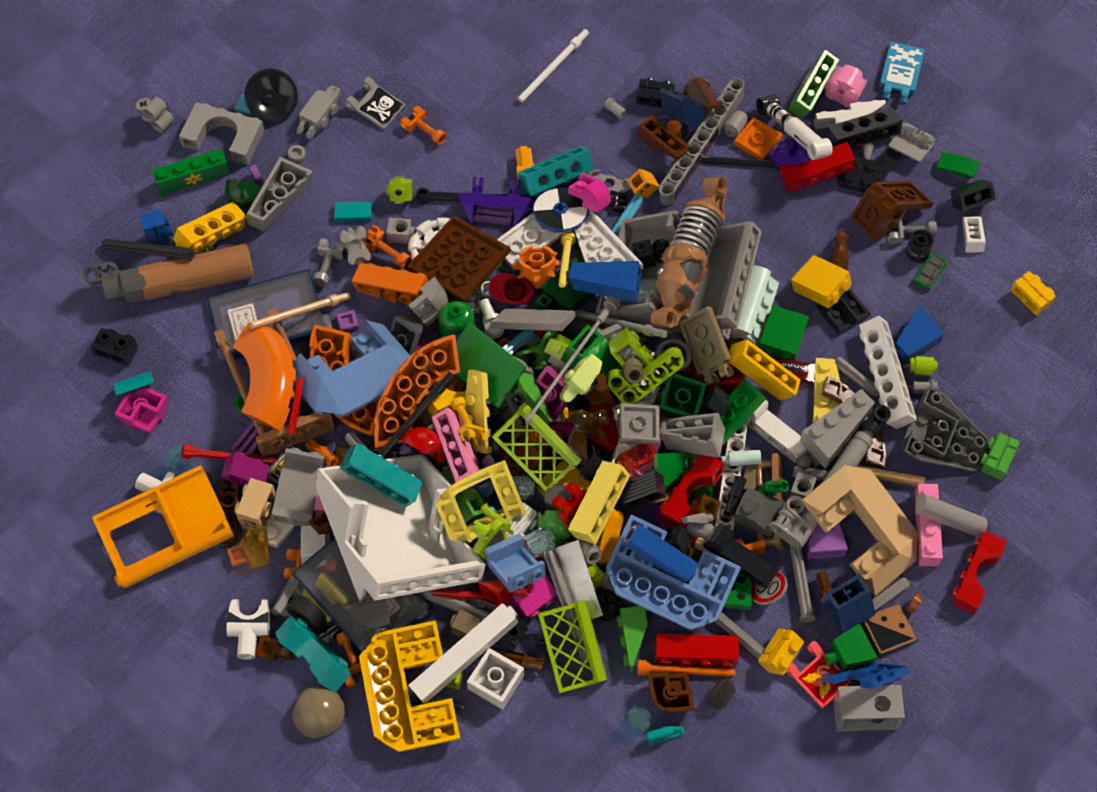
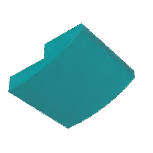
M149 371L114 383L116 395L119 396L154 384L152 373Z

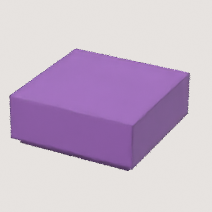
M354 310L336 314L340 331L349 332L359 329Z

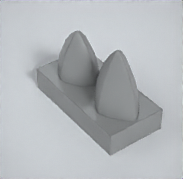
M294 576L290 578L270 610L276 616L280 614L290 617L286 606L291 602L290 597L293 599L297 594L302 595L304 587Z

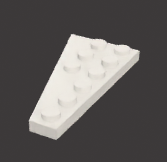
M588 209L585 222L575 229L585 262L639 261L642 270V262L592 210Z

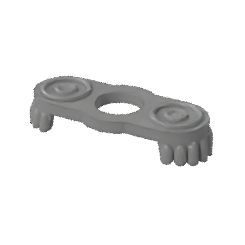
M599 169L592 170L589 174L604 183L607 180L614 181L615 185L608 187L610 192L628 193L630 189L627 178L623 181L612 175H604L600 173Z

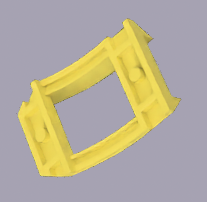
M505 460L459 480L446 488L435 505L450 540L468 541L470 543L476 538V534L470 531V526H477L474 523L466 526L454 496L488 478H491L502 505V509L495 511L506 521H511L512 518L520 515H526ZM487 515L479 519L483 525L487 524L490 526L494 522Z

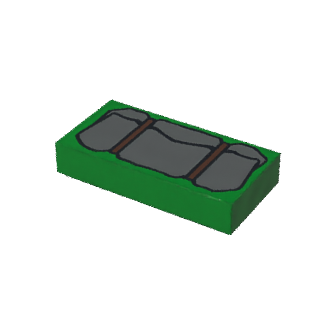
M931 253L913 283L930 291L947 266L948 261Z

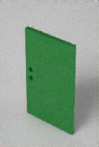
M469 322L456 341L460 373H456V375L467 383L468 370L487 373L489 399L487 400L500 409L506 400L504 395L512 391L527 367Z

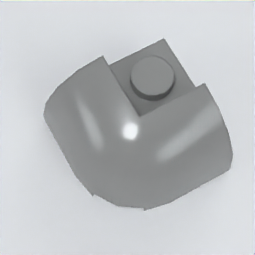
M435 277L420 288L423 294L409 304L426 327H429L439 318L441 308L448 303L447 294Z

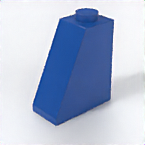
M921 306L917 308L895 344L898 359L902 360L904 364L909 362L910 357L920 356L941 343L944 336L942 330Z

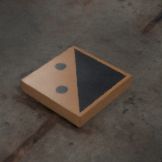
M899 604L879 611L875 616L863 622L879 656L917 641Z

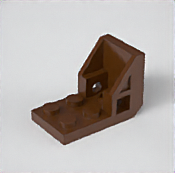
M911 181L875 182L867 188L850 218L872 240H878L901 221L907 210L931 209L934 203Z

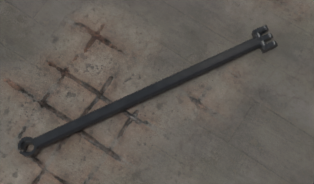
M420 188L416 192V199L421 204H426L429 201L461 202L458 193L430 192L426 188ZM614 193V198H610V204L607 207H614V212H624L627 205V200H625L627 199V194ZM487 194V195H502V196H506V195H508V194ZM519 195V196H521V197H531V199H532V203H531V204H534L535 200L537 199V197H538L539 195H537V196Z

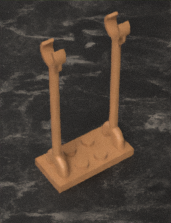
M274 308L268 310L267 313L269 316L278 314V311ZM282 321L272 323L273 329H276L286 340V344L293 354L294 362L296 355L283 329ZM223 329L214 332L218 346L223 351L242 398L246 402L249 393L230 351V346ZM312 410L313 414L298 417L295 435L287 434L289 423H285L281 431L273 429L266 432L263 424L252 420L258 433L255 439L261 456H273L285 451L289 445L295 447L309 441V439H314L334 431L331 413L317 414Z

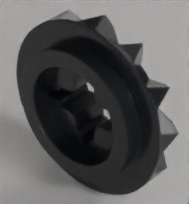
M605 589L596 592L599 605L604 603L605 598L609 604H612L609 605L608 612H606L604 606L600 605L603 615L597 617V619L602 621L614 620L616 616L620 615V609L622 608L620 596H617L614 591H607Z

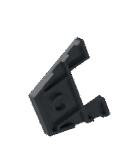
M887 148L883 163L854 156L856 168L849 173L837 175L838 187L865 193L867 188L875 182H884L886 176L892 171L898 160L901 159L902 153Z

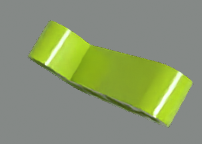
M675 347L669 348L643 368L644 377L642 380H648L647 385L642 386L639 382L630 383L626 380L621 370L613 369L607 375L608 386L622 403L635 404L683 366L684 358L682 352ZM661 367L664 369L660 374L654 372L656 368ZM615 377H619L621 379L619 383L611 382V380ZM629 391L633 393L631 397L623 396Z

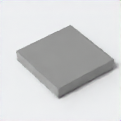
M620 403L619 442L659 444V406Z

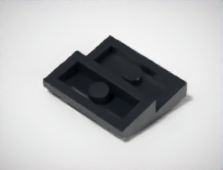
M850 288L841 295L838 302L834 303L830 309L820 304L816 306L838 335L858 325L871 315Z

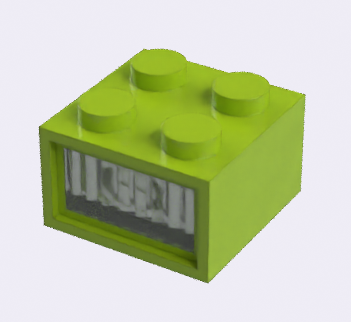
M627 327L608 341L611 354L622 367L626 360L635 358L645 368L653 360L650 355L652 353L646 345H641L638 341L640 340L638 335L633 330L630 332Z

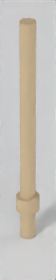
M349 292L340 295L333 294L328 296L327 299L252 321L249 325L251 329H255L326 306L333 307L338 305L339 302L351 299V295Z

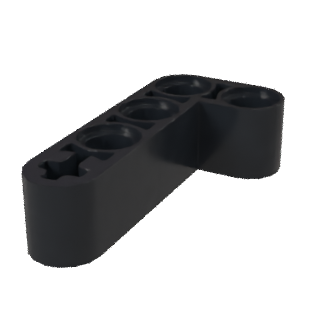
M722 524L715 526L703 543V547L709 552L740 566L739 573L758 586L768 589L778 570L733 539L734 532L730 528Z

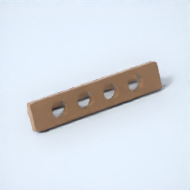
M778 453L772 454V460L762 461L756 467V490L758 485L763 484V471L765 468L772 467L773 481L783 479L782 459ZM783 492L777 493L773 497L783 501ZM757 532L758 541L764 540L766 546L775 545L778 551L785 549L784 540L775 533L773 538H766L764 534Z

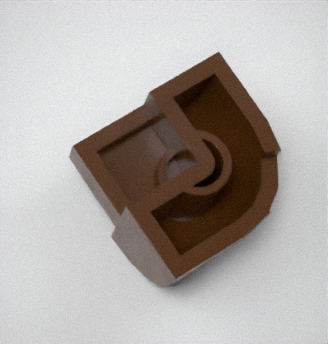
M663 672L647 675L651 699L654 705L662 712L676 714L693 712L695 710L688 672L677 674Z

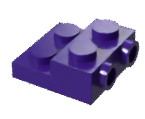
M790 135L785 137L784 141H780L777 148L771 151V156L776 166L808 163L811 160L807 150Z

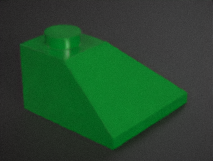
M688 452L654 454V470L664 476L665 492H670L681 481L684 473L689 472L688 468L691 467V458L688 457Z

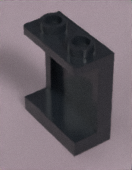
M506 393L504 395L506 401L501 405L500 409L498 408L491 417H487V428L491 431V437H488V441L494 452H506L492 436L524 403L519 393ZM521 415L514 421V429H525V419ZM528 423V429H532V426ZM503 432L498 438L503 443H511V432ZM514 432V443H518L525 436V432Z

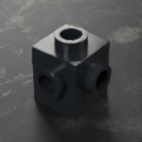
M518 610L515 611L518 614L516 616L518 623L513 627L515 629H510L501 637V639L505 638L506 643L517 644L522 642L523 638H526L527 623L525 619L520 618Z

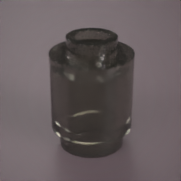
M726 678L723 680L719 679L708 695V704L717 710H722L723 707H726L736 692L734 683Z

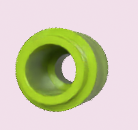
M910 357L909 373L933 376V373L937 372L938 362L934 361V357Z

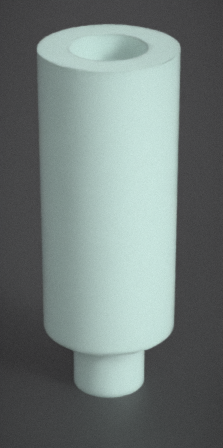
M760 450L728 452V456H721V461L723 464L729 463V467L761 464Z

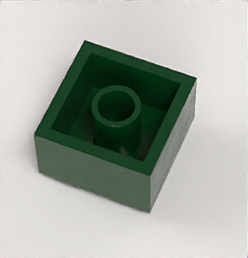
M676 373L672 374L663 383L657 404L659 406V415L668 418L698 415L707 384Z

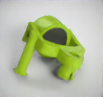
M487 503L482 506L480 513H484L494 522L488 526L487 524L483 525L479 520H475L473 523L477 527L470 526V531L474 532L478 538L473 551L484 560L485 548L510 538L506 531L510 535L514 533L510 529L511 524L489 508Z

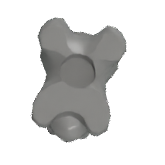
M358 226L355 230L348 227L347 231L343 230L339 234L342 244L347 248L348 262L351 265H359L371 259V254L365 246L367 232L362 226Z

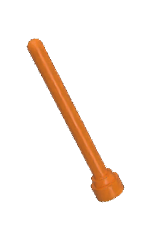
M638 660L637 676L644 677L650 673L668 672V674L688 672V675L734 677L736 674L734 669L652 665L646 660Z

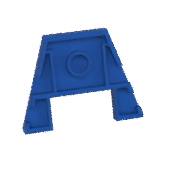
M878 663L857 667L855 671L841 670L835 675L825 673L821 674L823 683L835 684L853 679L859 680L861 688L875 689L891 681L900 680L901 677L909 674V670L906 665Z

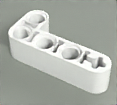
M767 400L746 420L745 424L793 462L796 463L800 455H807V448L800 442L801 436L768 411Z

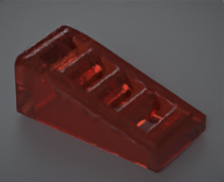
M641 443L620 453L614 462L615 464L622 465L631 474L652 462L654 454L657 453L650 444Z

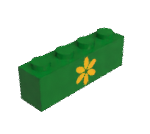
M222 148L152 169L160 196L230 174Z

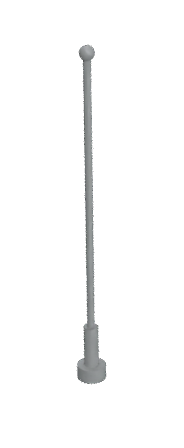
M609 296L604 301V309L597 317L596 323L593 326V328L587 334L585 339L579 345L577 350L571 356L569 361L563 367L561 372L555 378L553 383L547 389V391L539 400V402L531 411V413L525 416V421L527 423L532 422L533 415L536 413V411L547 398L549 393L555 387L557 382L560 380L562 375L565 373L570 364L576 358L578 353L581 351L583 346L586 344L591 335L597 329L599 324H603L610 313H615L617 309L620 307V302L618 301V299Z

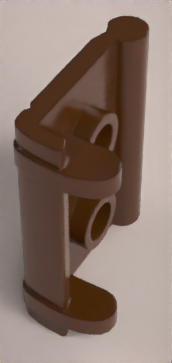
M696 77L683 91V94L690 97V102L693 99L702 104L701 108L706 110L703 119L713 109L721 110L723 108L722 103L716 99L711 91L708 81L702 77Z

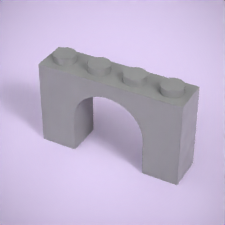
M196 102L179 135L182 146L199 151L209 131L222 126L230 127L237 132L229 149L231 160L249 165L264 133L262 121L255 117H247L241 113H233L223 108H215L205 103Z

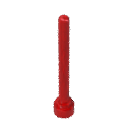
M183 444L181 459L190 460L194 457L226 460V456L232 453L196 449L192 447V444ZM246 454L249 458L262 460L264 464L272 465L276 461L274 457Z

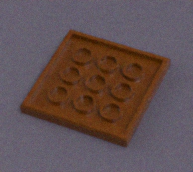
M453 215L407 265V268L412 273L426 275L429 281L435 277L446 293L461 302H466L511 252V248Z

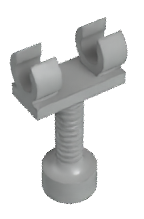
M901 219L893 227H897L898 232L888 233V243L902 244L904 239L903 233H913L918 229L927 230L933 236H936V221L927 222L925 226H903Z
M321 238L317 250L318 255L325 256L320 272H316L313 282L315 284L326 286L329 280L327 272L332 258L343 260L346 248L341 242L338 243L335 250L328 248L329 243H327V239Z

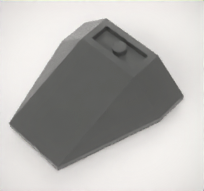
M928 387L914 407L917 421L908 424L900 441L903 453L920 462L976 473L989 438L946 395L932 387Z

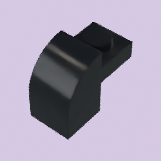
M712 383L708 389H705L699 410L704 414L719 413L720 417H722L729 404L730 396L715 383Z

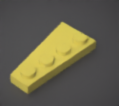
M815 359L813 423L839 405L830 398L821 395L826 376L840 381L835 359Z
M468 370L465 395L467 407L465 410L472 425L484 428V433L491 437V431L487 428V417H490L489 409L486 406V400L489 399L487 373ZM467 436L470 445L476 451L485 454L492 453L491 447L488 446V441H484L480 437L482 445L474 443L472 437Z

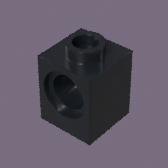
M650 239L632 243L633 254L642 262L643 269L656 266Z

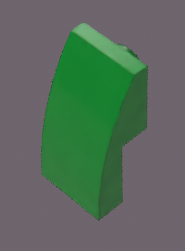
M942 152L937 169L938 171L956 173L957 177L975 179L980 162L965 156Z

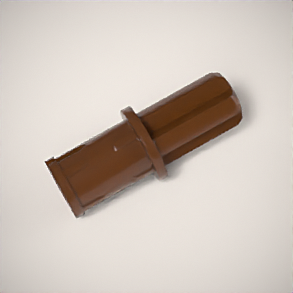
M826 572L816 574V580L820 589L819 595L823 597L826 592L833 588Z
M506 653L504 656L523 667L524 670L531 669L543 672L545 667V659L530 657L528 654L521 656Z

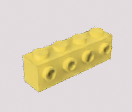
M602 461L597 469L596 475L568 528L576 539L594 544L597 543L630 477V474L622 465Z

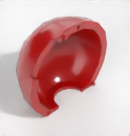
M416 427L404 433L399 439L411 446L410 449L416 448L421 451V454L422 452L426 455L429 454L432 459L444 464L446 454L435 430Z

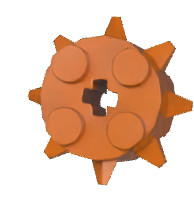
M532 245L520 252L519 261L513 263L512 267L520 270L518 278L526 277L531 281L535 289H540L551 277L556 276L555 273H557V268L561 267V262L556 260L557 252H554L550 247L542 245V248H534Z

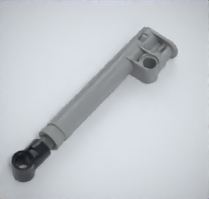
M878 405L869 414L861 427V431L856 432L824 481L843 465L858 466L873 444L872 438H876L891 416V411L887 406ZM793 496L783 504L778 513L779 516L775 522H770L769 528L793 547L801 549L818 525V522L803 504L802 499L798 496ZM789 504L794 505L796 511L792 510Z

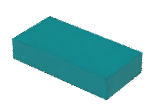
M335 202V222L372 221V202Z

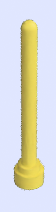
M571 231L563 232L561 235V244L564 246L559 277V287L561 288L566 286L570 251L576 241V235Z

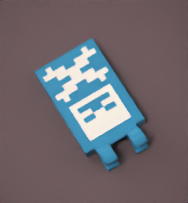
M890 42L879 86L884 88L882 98L889 99L892 89L902 92L899 102L907 103L908 95L915 93L925 49Z

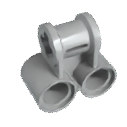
M154 97L152 100L142 98L136 103V109L142 113V119L145 122L151 123L152 127L160 133H163L174 121L172 114L166 110L167 105L159 97Z

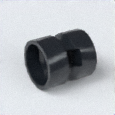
M918 229L911 234L906 255L912 262L922 263L929 258L934 243V237L929 231Z

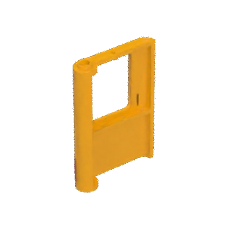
M201 465L92 517L116 569L117 575L114 576L117 585L119 587L123 586L124 589L234 537L231 526ZM155 510H160L174 538V544L134 564L124 566L110 533Z

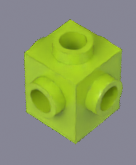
M402 176L391 179L389 185H386V195L390 196V201H394L396 204L412 201V179H404Z

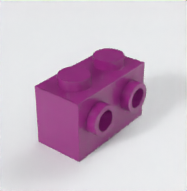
M237 451L226 456L221 478L243 487L249 483L250 478L266 482L269 465L264 464L260 459L249 458L245 453Z

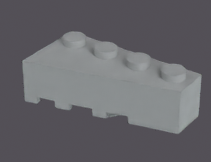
M279 157L247 212V224L264 232L313 182V171Z
M862 389L804 429L800 442L826 469L844 444L848 442L853 433L869 416L875 402Z

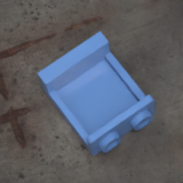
M520 533L485 548V563L510 593L545 577V563L543 561L537 562L524 547V538Z

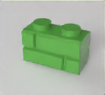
M998 433L996 438L992 437L987 447L991 450L989 454L984 453L980 464H983L981 471L987 475H992L994 478L1003 480L1020 441L1003 433Z

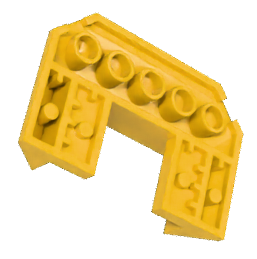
M436 620L375 633L367 648L359 656L374 737L397 752L460 739L452 698L411 707L404 670L433 664L443 655Z

